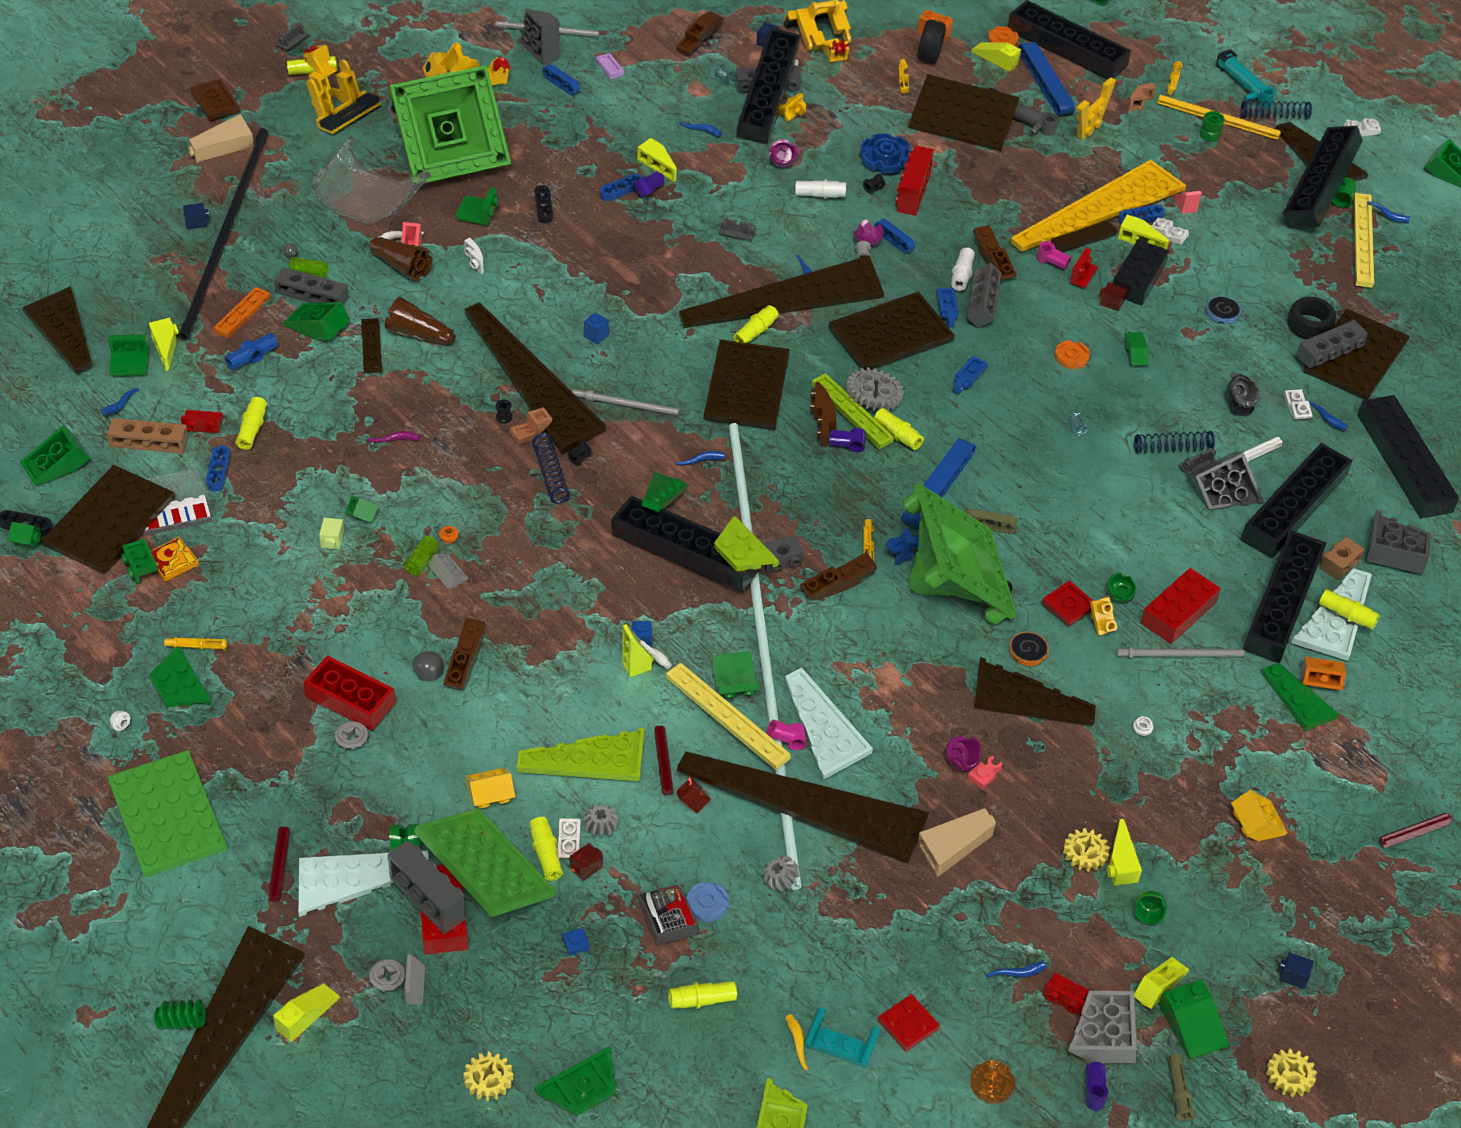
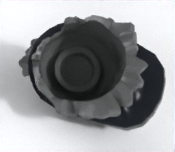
M1233 372L1230 374L1232 379L1226 389L1227 399L1231 402L1232 411L1236 415L1248 416L1254 411L1255 403L1261 400L1259 395L1260 389L1255 386V381H1251L1242 373Z

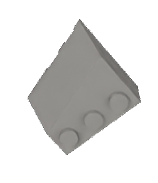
M1089 991L1074 1038L1069 1047V1052L1090 1063L1093 1061L1101 1063H1136L1134 991Z

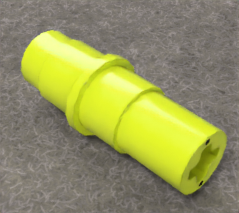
M331 56L328 64L338 70L336 56ZM305 59L287 61L289 75L311 74L314 72V69L305 63Z
M768 305L759 313L752 315L750 320L733 335V340L749 343L759 334L766 332L768 327L779 316L776 308Z
M253 397L246 412L242 415L240 431L235 442L241 449H251L255 436L264 423L263 417L266 412L267 402L263 398Z
M881 408L875 414L874 419L893 435L896 441H901L913 450L921 447L924 437L912 428L909 422H904L885 408Z
M1328 589L1324 591L1319 601V605L1348 619V622H1355L1371 630L1374 629L1380 618L1379 613L1362 605L1360 601L1356 602Z
M546 817L534 818L529 823L533 850L536 851L544 878L547 881L557 880L563 875L556 846L557 839L553 836L551 826Z
M734 981L703 984L693 982L692 985L668 989V1001L671 1009L691 1007L700 1009L701 1006L737 1000V989Z

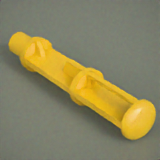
M901 59L898 66L900 93L906 95L910 91L908 74H905L908 65L905 59Z
M1176 61L1173 64L1169 78L1171 83L1167 85L1168 95H1172L1176 90L1183 66L1180 61Z
M866 519L865 526L863 527V554L866 551L874 561V542L871 541V533L874 532V527L872 526V520Z
M175 637L173 639L165 638L164 646L174 648L178 646L193 647L201 650H226L227 640L225 638Z

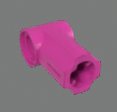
M1042 241L1040 243L1036 256L1040 263L1047 264L1050 262L1066 270L1072 258L1055 249L1054 244L1049 241Z
M774 719L769 722L767 728L768 736L787 742L792 750H801L806 747L804 725L800 723L788 725Z

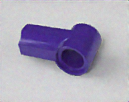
M657 171L648 177L645 176L634 182L633 185L640 198L653 192L654 189L662 186L665 177Z
M854 428L850 432L831 430L829 445L849 447L853 452H862L865 448L866 432L861 428Z
M1093 1061L1090 1064H1086L1085 1104L1089 1109L1099 1111L1105 1106L1108 1095L1106 1066L1101 1064V1062Z

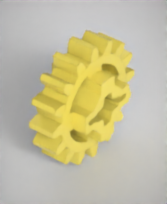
M1083 828L1082 833L1075 830L1074 835L1071 833L1068 835V839L1064 843L1063 854H1067L1066 861L1072 860V867L1078 865V870L1085 867L1087 872L1093 867L1096 871L1099 866L1103 867L1105 861L1108 860L1110 847L1106 846V839L1101 840L1102 834L1096 836L1094 835V830L1087 833L1086 828Z
M1289 1049L1288 1053L1280 1050L1279 1054L1274 1053L1272 1059L1268 1062L1266 1075L1270 1076L1269 1083L1275 1082L1274 1089L1281 1088L1283 1095L1286 1092H1290L1291 1097H1294L1297 1092L1300 1096H1303L1304 1091L1309 1092L1316 1081L1317 1071L1312 1070L1314 1063L1307 1062L1308 1056L1302 1058L1300 1056L1301 1051L1293 1054L1292 1049Z
M488 1052L487 1057L480 1053L478 1060L471 1058V1065L466 1064V1072H464L465 1088H469L470 1095L477 1093L478 1100L482 1096H485L486 1101H489L490 1096L497 1100L499 1093L505 1096L506 1088L511 1089V1081L513 1080L512 1065H507V1058L500 1060V1054L498 1053L495 1057L491 1056V1052Z

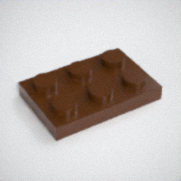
M222 79L190 87L192 95L209 121L240 112L239 105Z

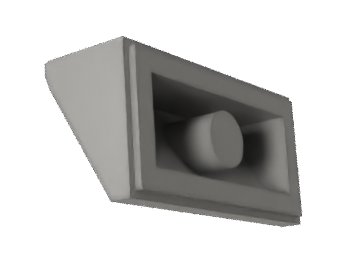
M433 554L428 566L448 589L468 580V576L449 554Z
M412 954L407 956L405 1003L421 1005L424 995L425 966Z

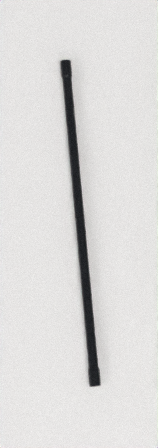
M261 128L258 131L255 144L195 296L178 333V337L182 340H188L201 302L261 149L269 134L265 128Z

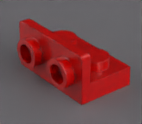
M1085 248L1074 265L1070 279L1071 284L1086 288L1096 273L1098 266L1091 263L1093 259L1090 257L1091 249Z
M186 410L185 415L181 416V424L187 426V431L220 433L223 412Z
M1054 973L1050 981L1046 983L1042 996L1052 1003L1063 1006L1069 1012L1081 1016L1090 990Z

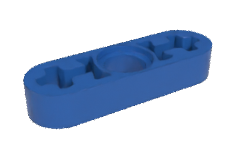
M552 64L543 67L542 73L544 77L569 95H574L580 91L579 83Z
M632 174L606 184L600 188V198L604 201H612L637 191L633 183L643 177L639 174Z
M1151 205L1122 210L1119 213L1118 222L1122 225L1126 215L1142 219L1147 223L1155 222L1157 218H1163L1165 209L1160 205Z
M881 219L875 223L874 227L881 224L883 229L882 237L903 253L907 254L915 249L913 239L886 219Z
M223 445L213 449L206 477L207 488L213 492L223 489L230 463V450ZM217 466L223 467L222 470H214V468Z

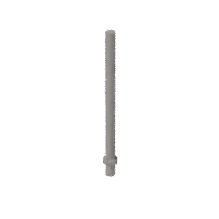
M505 20V22L496 21V27L505 28V30H508V28L519 30L524 28L523 23L509 22V20ZM559 27L560 34L599 37V31Z
M1128 647L1127 649H1116V656L1128 657V659L1133 657H1244V649H1133V647Z

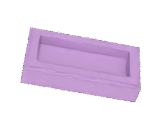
M610 53L596 57V63L609 79L624 76V70Z

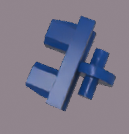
M904 528L900 537H896V539L890 538L886 543L889 549L888 552L895 556V565H900L903 560L911 561L913 557L912 548L918 549L919 536L911 535L909 528Z

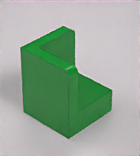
M351 496L345 514L372 523L379 505Z

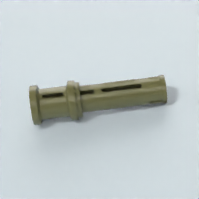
M1172 1054L1168 1057L1174 1086L1172 1099L1177 1108L1176 1119L1183 1122L1190 1121L1196 1117V1111L1193 1109L1191 1102L1193 1095L1188 1091L1182 1055Z

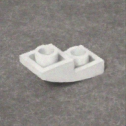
M1363 118L1361 123L1346 119L1344 126L1358 125L1361 136L1376 135L1381 132L1378 121L1374 119Z
M1157 218L1151 225L1169 241L1182 245L1189 236V230L1173 227V221Z
M471 238L464 240V252L467 257H470V266L480 274L484 273L483 256L479 247Z
M1302 389L1287 390L1283 393L1288 410L1294 419L1312 418L1309 402L1305 401Z
M559 818L558 857L579 859L580 819Z

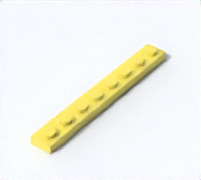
M1355 193L1353 198L1355 286L1373 288L1372 205L1367 204L1368 201L1371 202V195Z
M679 663L666 673V679L773 769L777 770L791 759V754L682 663Z

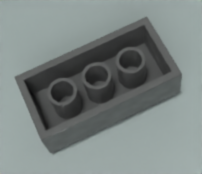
M407 840L387 854L390 879L443 934H446L465 920L463 892L460 888H455L450 883L445 873L441 874L437 870L435 863L431 859H427L417 845L414 846Z

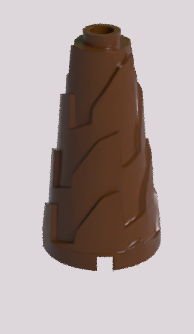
M375 237L369 243L372 254L383 259L387 264L411 280H422L419 277H426L430 271L432 257L429 256V253L431 251L423 246L409 245L383 237Z
M397 297L388 311V313H391L390 318L386 317L385 320L386 330L446 346L453 344L456 334H454V330L433 318L432 315L420 310L418 306L402 297Z

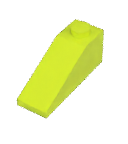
M981 42L971 52L1010 72L1019 63L1021 49L1009 43Z
M650 138L638 146V161L656 172L662 173L664 177L672 182L676 181L677 168L662 144Z
M1126 215L1120 227L1119 240L1135 245L1139 239L1164 249L1168 248L1169 239L1144 220Z
M170 318L149 323L151 337L165 371L170 369L177 343L176 335L178 334L177 326L172 324Z
M625 624L623 625L622 664L629 677L652 670L654 658L640 644L641 639Z
M1124 819L1119 821L1110 863L1107 866L1108 877L1112 878L1114 886L1138 883L1142 872Z
M1171 957L1144 976L1134 993V997L1143 1006L1152 1009L1160 1003L1163 992L1173 989L1190 969Z
M324 983L290 1000L274 1014L275 1029L292 1042L339 1000L340 996Z

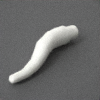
M402 231L386 232L379 236V238L383 237L389 240L402 238Z
M643 640L640 641V644L659 665L663 666L666 670L671 668L672 664L662 652L650 647Z

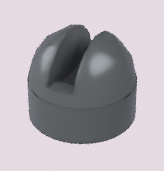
M290 243L283 247L284 255L287 258L293 259L297 256L298 250L295 244Z

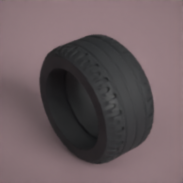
M932 19L926 21L918 48L917 57L919 60L931 63L937 62L944 41L945 23Z
M1303 297L1296 300L1291 306L1288 325L1299 337L1310 339L1333 329L1336 312L1327 301L1321 298ZM1303 315L1314 316L1321 321H1311L1303 317Z

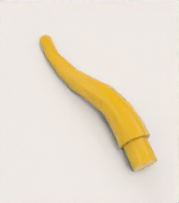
M789 1014L785 1020L793 1035L799 1061L806 1071L808 1067L804 1058L803 1031L798 1020L792 1014Z

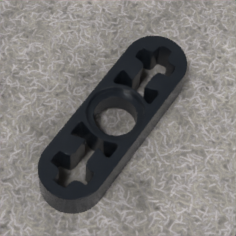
M539 185L534 189L537 218L540 223L547 224L553 220L550 190L545 185Z
M11 510L0 512V527L2 529L10 530L12 522L22 523L23 521H29L28 525L40 528L41 536H46L53 528L51 520L47 517Z

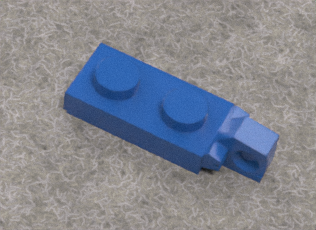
M937 288L936 295L942 319H946L948 327H954L955 318H958L959 312L954 288Z
M972 356L957 372L952 392L959 395L964 388L968 389L986 370L988 363Z

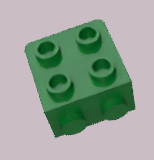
M490 187L485 199L465 196L456 213V219L487 226L491 217H493L496 206L499 204L497 189Z
M146 334L109 335L111 350L110 375H145L147 373L149 352Z
M745 651L713 656L712 663L716 692L719 695H723V698L735 697V693L740 692L743 693V696L753 695L755 690H759V681L755 682L751 652Z

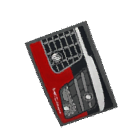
M678 884L637 894L648 930L652 933L656 945L697 935V921L687 898Z

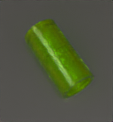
M292 257L289 269L326 278L328 262Z
M423 536L403 563L404 569L412 575H419L439 548L438 542L431 536Z

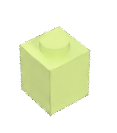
M324 518L319 534L321 547L340 549L344 535L343 519Z

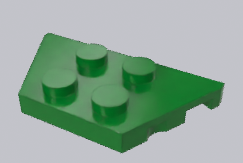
M179 646L149 674L150 681L165 707L192 706V703H204L205 706L211 705V699Z
M606 1047L535 1087V1093L575 1116L614 1096L615 1080L611 1047Z

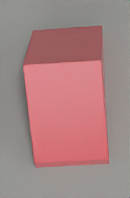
M1194 191L1173 195L1182 214L1197 212L1202 192Z
M403 222L401 242L421 246V224Z

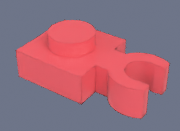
M994 756L988 758L986 765L980 762L968 773L967 778L982 790L996 778V774L1002 769V762L998 765L992 764Z

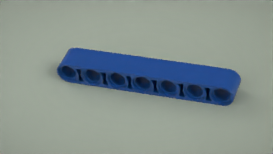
M1037 43L1020 44L1018 47L1021 49L1020 57L1057 116L1073 114L1075 111L1073 100Z
M958 438L923 486L943 497L974 455L976 445ZM905 510L901 521L919 529L920 513L918 512L914 515L912 513L909 514Z

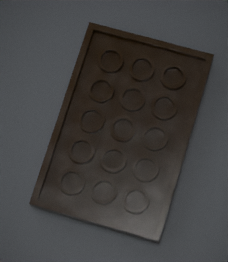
M927 74L908 128L1002 152L1020 97Z
M919 291L829 322L828 328L858 366L867 371V368L871 370L954 340L955 336Z
M1346 308L1333 326V329L1355 320L1368 333L1365 344L1361 348H1356L1347 354L1337 356L1335 359L1323 362L1321 365L1311 368L1306 365L1303 372L1363 400H1368L1407 344L1410 336Z
M720 339L703 419L776 429L790 349Z
M113 465L41 540L42 545L105 574L119 559L121 554L124 553L122 546L134 542L175 498V493Z

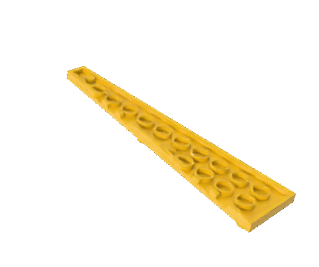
M1149 160L1011 237L1010 243L1023 252L1039 246L1042 241H1051L1052 238L1116 217L1122 210L1139 208L1171 195H1176L1179 192L1185 191L1186 185L1154 161Z

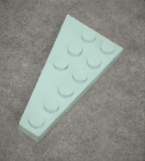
M1353 568L1340 586L1333 592L1356 602L1360 601L1364 605L1372 574ZM1320 606L1308 623L1293 637L1291 643L1348 661L1358 624L1355 622L1350 623L1347 621L1348 619L1338 615L1336 612Z
M803 668L785 676L786 685L801 724L805 727L807 740L823 780L872 754L873 748Z
M422 851L423 855L429 859L428 851ZM388 853L299 858V917L307 915L306 912L318 909V911L325 909L326 905L335 902L342 903L372 893L373 889L379 887L384 889L391 886V883L394 882L390 879Z

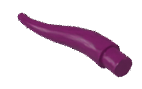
M399 431L381 438H368V441L380 443L394 440L419 441L420 434L410 431Z

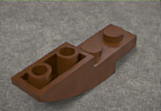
M712 11L706 12L685 31V36L677 44L676 50L690 57L701 42L711 36L724 18Z
M990 225L974 228L973 234L979 244L978 251L986 265L992 263L1001 272L1000 280L1016 277L1017 273L1005 249L1000 247Z
M815 382V389H811V399L814 402L811 401L810 412L814 413V420H817V426H821V428L817 429V439H820V447H827L831 430L836 429V412L829 393L820 382Z
M865 552L837 569L833 566L801 583L800 587L810 600L825 598L860 584L861 578L877 570V566L868 553Z
M466 617L457 647L454 649L443 682L444 686L462 690L465 687L479 654L480 642L486 626L485 621Z

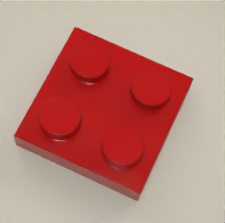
M1069 580L1042 599V604L1066 625L1071 626L1092 611L1090 601L1093 600Z
M912 994L879 1015L877 1019L905 1052L940 1028V1024Z

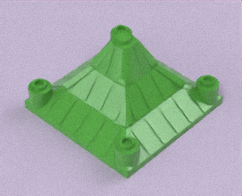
M487 65L389 85L390 90L388 94L395 107L411 171L409 179L412 184L418 186L436 180L491 168H500L511 164Z
M918 483L913 487L914 492L903 500V507L906 512L914 515L919 512L921 517L919 522L918 552L916 553L909 577L910 589L914 593L921 595H954L978 603L983 602L989 606L985 609V618L989 623L995 625L1007 617L1010 619L1016 617L1017 612L991 529L922 484Z

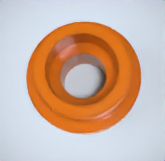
M445 526L439 531V537L446 544L454 543L458 538V530L453 526Z

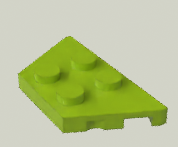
M736 516L730 520L714 542V549L736 571L761 569V565L772 564L773 567L779 565V560Z
M767 1078L757 1128H804L808 1105L802 1100L795 1098L786 1089H780L773 1084L774 1081Z

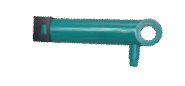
M1229 49L1218 53L1215 66L1222 72L1227 71L1250 92V94L1244 97L1246 101L1255 98L1257 103L1259 101L1262 103L1267 101L1270 104L1271 101H1274L1276 90L1271 86H1266L1237 60V54L1233 50ZM1265 103L1264 108H1268V103Z

